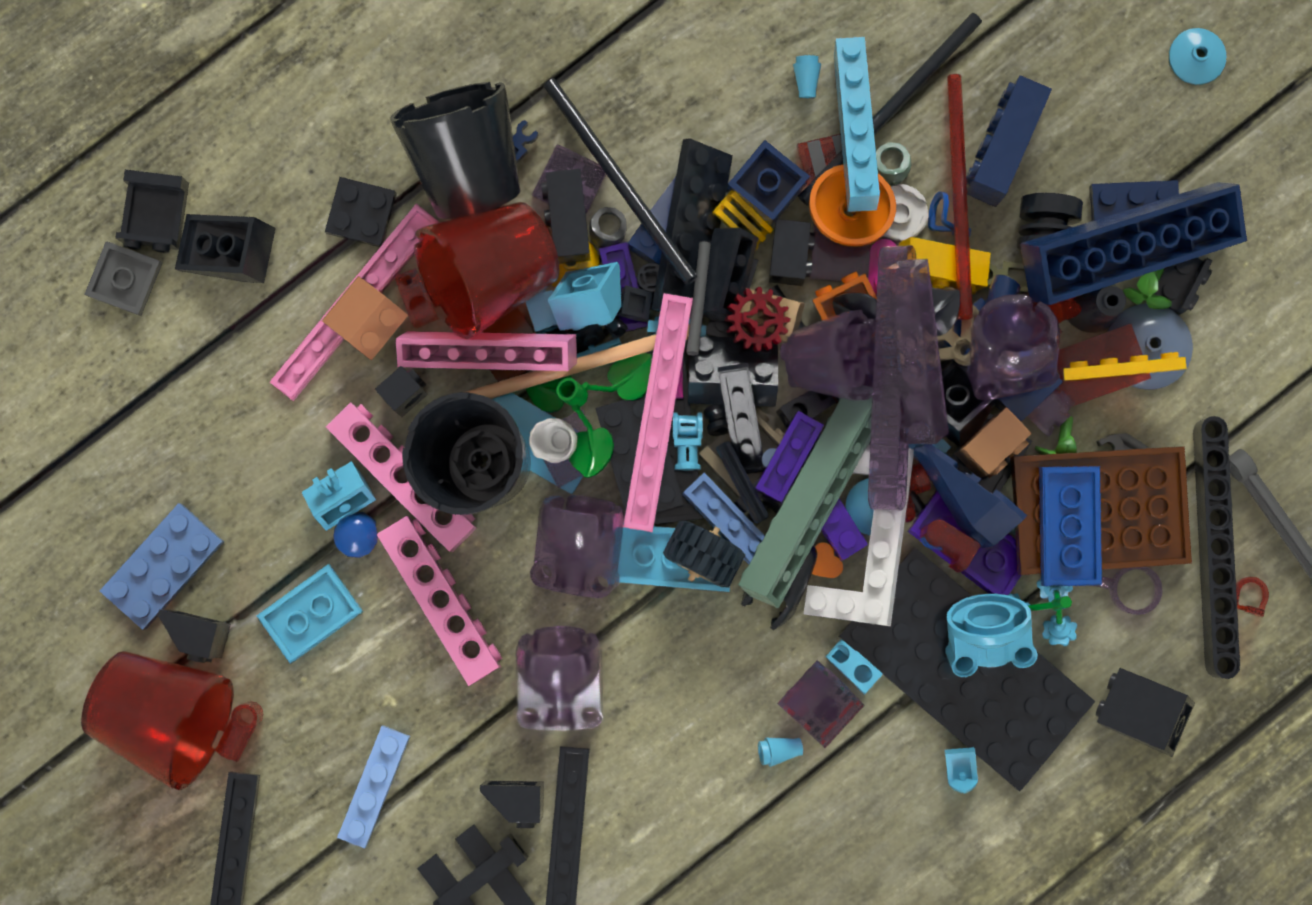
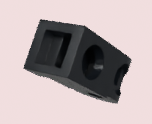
M822 383L784 404L776 413L787 429L797 411L814 419L817 415L836 404L825 384Z

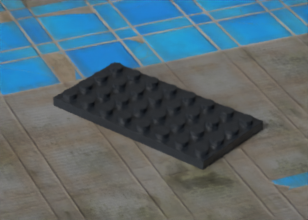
M914 547L899 564L891 626L851 621L838 637L852 649L858 651L889 681L967 748L974 747L975 754L1020 792L1095 703V700L1038 652L1035 663L1027 668H1018L1010 661L998 667L978 666L976 672L968 677L955 675L945 653L946 647L949 644L947 612L953 604L972 595Z

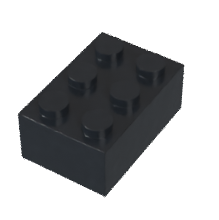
M700 336L698 355H689L688 404L724 405L718 367L748 363L755 406L776 407L778 393V345L771 341L772 348L766 351L762 345L759 352H754L753 345L744 350V342L742 340L734 343L733 339L735 337Z

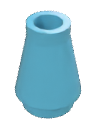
M797 56L793 68L799 98H816V88L821 69L819 56Z
M765 737L764 741L758 742L760 762L762 765L768 764L772 767L796 756L803 755L801 739Z

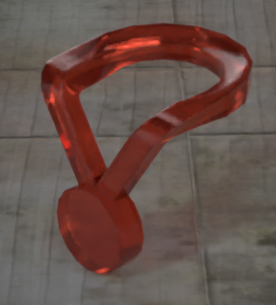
M1257 577L1241 578L1236 583L1237 609L1254 616L1264 617L1266 604L1269 599L1267 585ZM1252 582L1261 588L1262 599L1259 608L1238 604L1240 590L1246 583Z

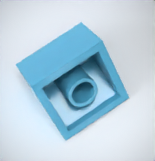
M618 262L565 273L548 299L560 331L566 329L576 331L593 324L603 326L614 320L621 308L620 266Z

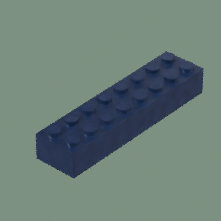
M1216 182L1021 243L1030 301L1052 305L1246 242L1247 235L1240 184Z

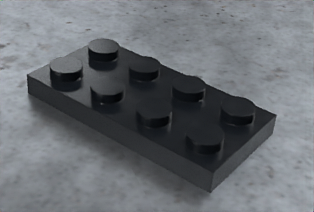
M646 394L636 400H621L595 408L600 427L607 429L613 438L614 450L610 461L625 513ZM668 446L656 513L684 505Z

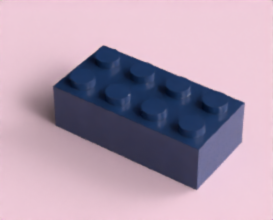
M1019 75L1015 83L1009 82L997 104L1001 109H997L986 129V132L990 133V135L986 134L976 152L975 158L979 159V161L975 160L963 183L968 186L964 194L994 207H997L1009 190L1052 88Z

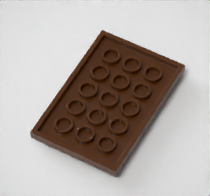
M1185 446L1011 457L1013 503L1027 515L1015 527L1018 575L1041 574L1039 467L1100 466L1102 570L1192 564Z

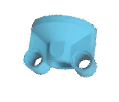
M996 593L978 594L953 604L947 612L949 644L946 647L945 653L955 675L968 677L976 672L978 666L998 667L1010 661L1018 668H1027L1037 660L1038 654L1032 640L1031 609L1023 601L1009 595Z

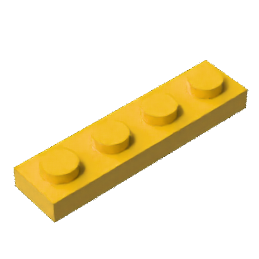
M1179 352L1161 353V359L1148 360V355L1131 356L1130 362L1118 363V358L1100 359V365L1088 366V361L1070 362V368H1064L1065 381L1186 370V357H1179Z

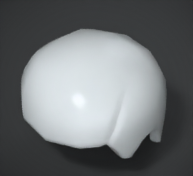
M549 418L536 423L530 432L529 445L536 458L544 459L550 463H560L570 458L576 450L577 435L568 422L559 418Z

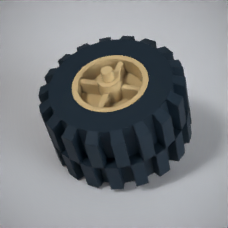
M688 521L678 522L663 551L664 556L669 561L688 571L690 574L689 581L693 582L695 577H701L717 586L727 588L730 587L746 556L739 547L720 537L718 534L720 528L715 526L713 531H708Z

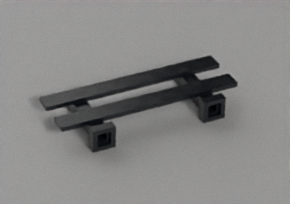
M475 824L455 838L476 867L460 881L456 880L437 853L417 868L438 896L433 901V905H475L470 896L486 883L491 886L504 905H535L507 868L513 862L519 867L529 857L511 833L500 841L499 844L502 848L497 852L494 851Z

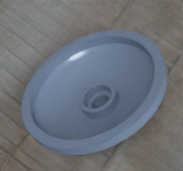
M1147 303L1132 306L1120 313L1115 322L1109 327L1105 338L1106 358H1118V363L1130 362L1131 356L1148 355V360L1161 359V353L1179 352V357H1186V367L1188 368L1192 357V337L1183 319L1169 308L1153 309L1149 308ZM1151 339H1155L1158 342L1156 349L1150 346ZM1186 370L1117 377L1134 388L1155 390L1174 383Z

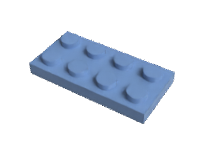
M178 503L102 587L100 592L142 630H146L158 617L159 609L164 610L220 548L224 541L183 504Z

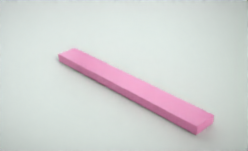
M416 203L354 280L360 276L379 292L383 293L439 225V221ZM354 280L349 284L345 291L350 287ZM331 308L326 312L322 319L327 315ZM322 319L270 381L272 385L292 401L297 398L344 340L323 323Z
M663 294L623 525L625 528L653 532L693 298Z

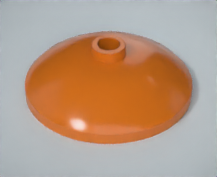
M839 165L827 170L816 180L809 197V210L814 224L827 238L845 246H864L879 240L890 229L896 214V200L888 182L878 174L880 198L877 210L852 212L853 216H847L844 211H847L844 166Z

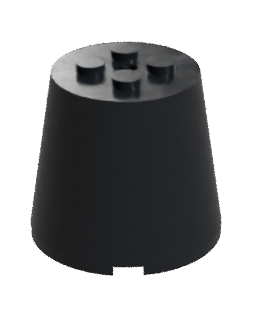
M482 82L452 88L427 96V103L415 107L414 103H410L391 115L392 126L437 217L442 219H460L480 213L492 212L520 194L521 189L507 91L504 83H496L495 87H491L490 82Z
M469 392L444 395L427 404L415 416L408 428L409 432L405 448L402 451L403 467L407 480L414 492L425 503L437 510L454 515L479 513L510 501L522 490L527 482L531 467L528 446L508 411L488 397ZM483 456L488 458L486 467L480 466L483 463Z

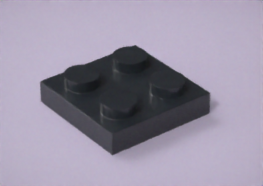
M339 177L325 233L381 247L397 195L396 191Z

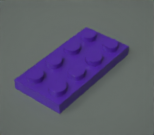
M937 489L907 531L920 542V538L925 536L926 541L930 545L941 546L943 548L941 551L937 549L931 550L988 594L1009 595L1022 576L1018 575L1016 539L1007 534L995 546L987 548L974 546L968 541V535L960 529Z

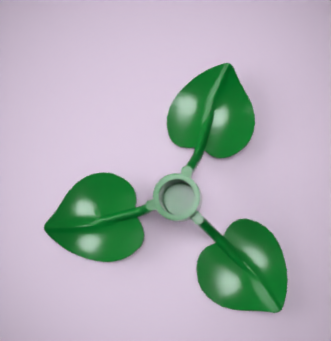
M643 353L616 361L607 373L609 382L613 384L610 387L590 385L587 382L581 385L569 375L526 388L530 399L540 410L546 413L558 412L564 403H567L586 426L587 432L581 431L576 433L577 447L572 456L568 458L571 465L585 478H591L600 473L609 463L614 450V442L610 432L605 428L593 430L592 425L580 409L588 400V390L615 392L617 390L619 397L627 401L641 398L647 392L653 358L651 354Z

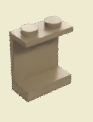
M757 407L756 413L764 453L771 448L777 449L784 433L779 428L774 431L766 423L769 421L768 416ZM728 433L718 436L698 456L739 498L740 494L716 451L718 445L726 441L731 443L730 434ZM763 472L747 475L751 483L754 484L762 476Z

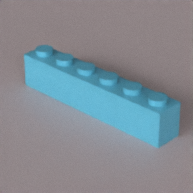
M865 37L836 38L834 67L847 211L877 210L880 190Z

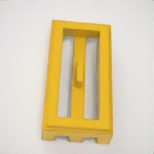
M732 190L713 211L728 228H737L738 226L723 212L726 208L754 236L758 237L756 250L759 247L758 244L766 239L765 236L774 230ZM733 200L761 228V231L751 224L730 201Z

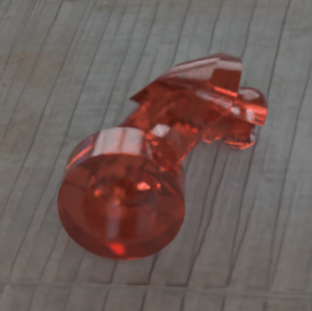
M920 463L912 465L905 516L906 523L913 521L916 516L915 505L912 502L910 493L913 491L921 494L931 489L929 477Z

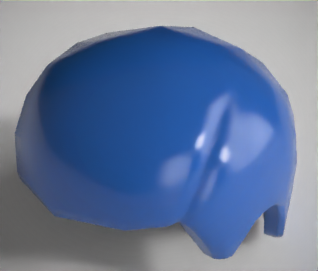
M360 511L339 521L333 533L337 549L347 557L361 558L369 554L374 549L378 540L376 521L365 512Z

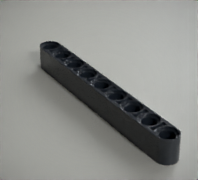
M1211 416L1197 422L1193 429L1205 668L1209 675L1215 678L1230 679L1235 677L1240 670L1229 440L1227 423L1218 416ZM1207 423L1215 428L1216 432L1213 438L1206 434L1205 427ZM1209 452L1213 453L1217 458L1215 467L1210 466L1207 462ZM1211 481L1215 482L1219 490L1216 496L1211 495L1208 490V485ZM1213 510L1220 516V522L1217 526L1210 521V513ZM1215 539L1220 542L1222 547L1218 555L1211 549V544ZM1216 569H1219L1223 574V580L1219 585L1213 580V572ZM1218 598L1225 605L1221 614L1217 613L1214 608L1215 601ZM1219 628L1224 629L1226 633V639L1223 643H1219L1216 639V632ZM1222 657L1225 658L1228 664L1226 671L1223 673L1217 667L1218 661Z

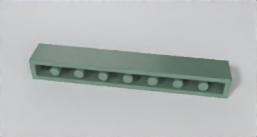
M850 382L846 391L841 394L839 403L832 416L828 418L819 440L814 443L809 458L799 470L794 485L785 495L784 503L777 515L772 519L764 539L758 544L749 566L742 573L738 585L749 596L776 608H779L890 406L880 391Z

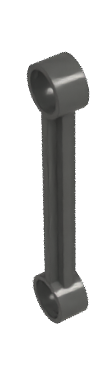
M1238 449L1229 456L1231 475L1237 481L1243 483L1310 577V584L1312 586V549L1257 474L1258 469L1253 459L1244 450Z

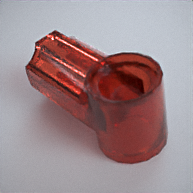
M247 701L234 708L231 713V719L215 749L220 756L236 762L240 760L257 725L263 719V709L257 702ZM244 708L252 712V723L243 721L241 712Z

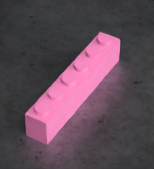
M407 331L396 338L397 367L569 371L577 364L576 334Z

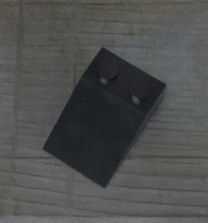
M186 214L175 270L239 282L264 283L276 228L256 217Z

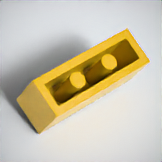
M909 237L899 242L895 277L905 278V282L909 284L930 283L933 288L939 289L951 286L959 289L961 294L973 295L976 294V291L988 286L991 253Z

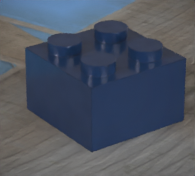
M764 140L730 180L726 192L735 191L772 227L776 219H779L807 185L810 176Z

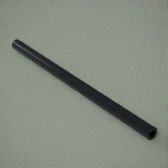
M971 13L872 117L874 136L982 23L981 18L977 14ZM842 150L798 195L805 205L809 206L810 193L816 180L827 170L843 165Z
M554 78L548 80L544 85L545 90L685 285L695 281L697 275L557 80Z

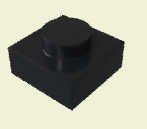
M627 285L622 287L621 308L617 316L640 322L648 321L652 292Z

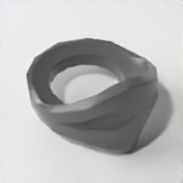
M604 207L599 209L589 222L591 240L599 249L619 244L626 235V218L616 208ZM605 214L616 216L620 221L619 230L614 232L613 235L602 233L598 224L601 216Z

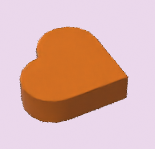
M825 542L818 543L814 546L818 555L812 575L825 578L838 577L843 571L842 561L834 556V549L830 544Z

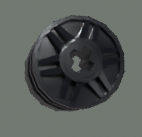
M1032 193L1022 196L1019 217L1029 222V224L1021 225L1018 228V233L1022 237L1017 239L1016 247L1021 250V243L1072 228L1068 225L1077 224L1082 220L1083 201L1075 196L1059 193Z

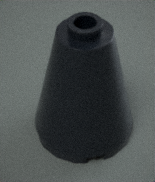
M1113 284L1064 300L1063 312L1067 321L1077 329L1089 333L1100 332L1109 328L1115 322L1125 307L1126 298L1123 291Z

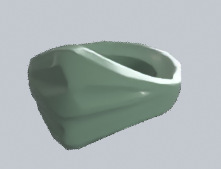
M889 142L880 146L876 151L878 174L889 185L895 186L901 183L908 176L912 165L911 156L906 147L899 143ZM888 150L899 151L903 155L900 168L894 170L887 169L881 162L882 154Z

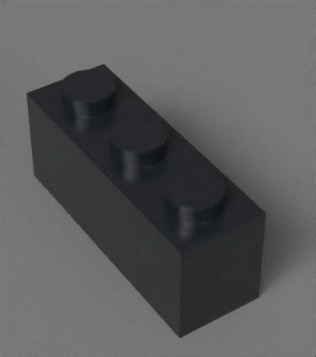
M581 169L546 172L547 182H541L543 200H549V210H544L546 228L551 227L552 238H547L549 256L554 255L556 264L591 261Z
M739 227L715 228L713 232L703 316L712 321H725V317L732 315V312L727 307L730 304H736L734 297L739 294L744 298L743 291L746 290L758 237Z

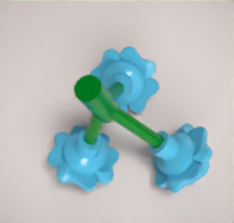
M1040 579L1036 583L1040 589V597L1043 599L1048 598L1049 602L1034 605L1025 604L1031 611L1044 609L1056 611V615L1051 616L1050 621L1043 622L1044 631L1042 636L1044 639H1049L1050 645L1061 644L1067 646L1069 640H1075L1077 637L1075 633L1077 623L1071 622L1069 616L1062 617V609L1069 608L1072 605V600L1068 597L1067 592H1071L1073 586H1041ZM1011 593L1009 594V596H1012V597H1015V598L1021 600L1020 597H1019V595H1018L1017 593H1016V594H1011Z

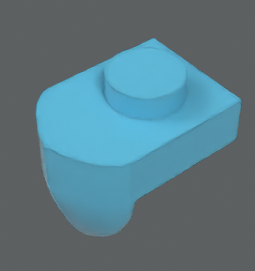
M975 748L945 750L949 786L959 793L966 794L970 792L978 783Z

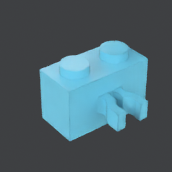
M352 461L335 472L330 468L327 470V477L319 480L318 477L312 479L314 484L302 491L314 518L326 531L338 524L342 519L353 515L376 500L364 476Z

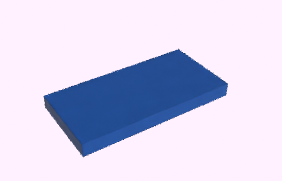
M1100 466L1039 467L1041 586L1102 585Z

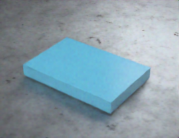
M328 564L259 613L257 618L291 664L364 611L332 566Z

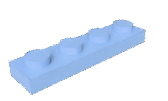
M384 725L381 726L337 838L364 849L367 847L410 738L409 735Z

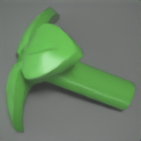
M1164 268L1142 275L1137 283L1139 290L1132 287L1123 289L1124 295L1135 304L1139 305L1143 300H1146L1148 307L1153 309H1166L1172 306V302L1166 297L1155 295L1158 291L1159 280Z
M1069 415L1062 416L1058 445L1055 450L1051 451L1039 446H1035V450L1040 455L1077 453L1075 440L1071 436L1073 417Z

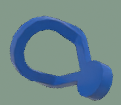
M937 192L930 204L928 228L931 231L952 232V235L956 237H970L971 228L956 226L947 221L948 195L945 192ZM943 199L941 222L944 226H936L937 206L940 200Z

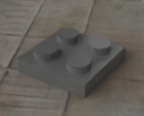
M106 241L84 295L142 316L163 263Z

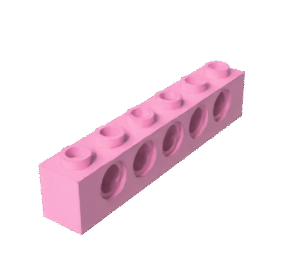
M350 402L326 428L449 552H453L477 529L472 523L475 517L472 514H452L451 522L447 525H441L437 520L440 510L431 507L427 503L420 504L417 500V494L409 482L401 484L397 481L398 471L404 468L402 451L405 447L401 445L397 448L390 441L394 436L382 424L377 428L370 421L373 415L362 404L356 407ZM362 427H367L370 431L369 438L364 442H358L356 439L357 431ZM388 448L390 450V458L384 463H379L376 459L378 450Z
M405 516L379 532L377 536L466 683L470 686L500 668L501 665L498 661L502 657L495 645L491 644L489 646L483 636L487 632L480 620L477 618L473 621L468 612L471 606L464 594L462 593L458 596L453 588L456 581L448 569L442 570L437 560L441 559L434 545L432 543L430 545L426 544L422 537L426 532L417 519L412 521L411 517ZM410 541H415L419 547L418 553L414 557H407L404 553V547ZM424 566H430L434 571L433 579L427 583H424L419 577V572ZM439 591H445L449 595V602L443 608L438 607L434 601V597ZM457 615L462 617L465 623L464 629L459 633L453 632L449 626L450 620ZM469 641H475L480 646V653L475 658H470L465 653V646Z

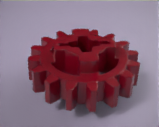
M757 287L753 294L748 288L743 291L744 298L739 294L734 297L736 304H730L727 307L732 312V315L725 317V321L732 322V326L727 329V333L735 332L736 336L733 342L736 343L742 340L744 342V350L753 345L754 352H759L763 345L767 351L772 348L771 341L776 345L782 342L779 334L786 335L789 330L783 327V324L789 323L791 318L784 317L783 313L789 308L788 306L781 307L779 305L783 299L781 296L776 299L772 298L773 290L771 289L762 294V288ZM751 301L750 310L740 313L742 307ZM766 304L769 305V306L772 308V310L774 311V313H772V312L766 307ZM758 314V318L763 319L764 322L758 325L756 320L750 318ZM741 326H744V328L749 332V335H747L744 332ZM775 326L772 334L764 338L766 329Z

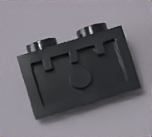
M1197 257L1164 268L1159 280L1158 291L1155 295L1169 299L1172 302V306L1169 309L1178 315L1187 310L1191 311L1199 299V295L1196 292L1200 284L1205 285L1212 273L1209 267L1213 260L1209 258L1201 260Z

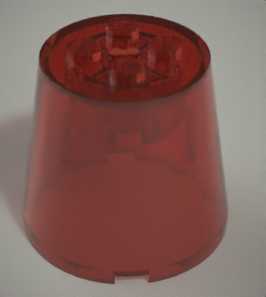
M516 202L489 211L431 224L418 229L415 233L419 239V243L414 244L415 258L425 289L435 308L441 306L448 316L444 322L454 333L464 339L478 335L554 284L559 277V260L552 237L540 216L532 207L524 202Z
M121 651L104 664L87 693L81 715L82 730L86 735L167 787L183 790L192 784L206 768L216 751L212 745L219 730L222 732L226 730L233 706V683L230 679L220 674Z

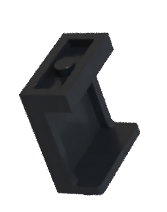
M125 169L123 181L128 184L121 232H116L115 238L123 243V247L128 249L141 250V246L152 247V251L159 253H169L170 249L179 250L189 182L182 176Z

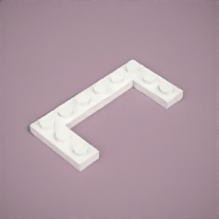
M868 444L853 471L854 474L878 476L863 592L807 585L804 607L805 615L891 626L914 456L913 449Z

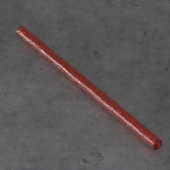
M950 74L947 76L956 284L957 290L960 291L958 319L970 320L973 318L962 76L960 74Z

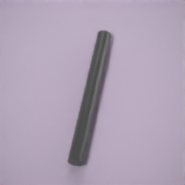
M709 242L699 243L696 267L697 278L694 284L687 354L698 355L711 248Z

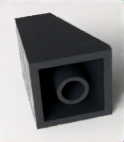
M1119 668L1118 673H1113L1109 679L1107 689L1110 692L1106 701L1101 700L1096 710L1097 723L1173 757L1195 702L1184 693Z

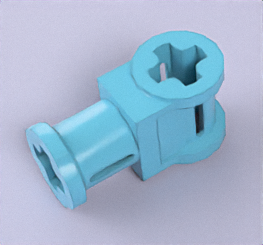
M673 412L674 447H677V464L674 465V470H701V465L698 464V447H701L703 432L702 412H698L697 415H678L677 412ZM686 449H689V461L686 460Z

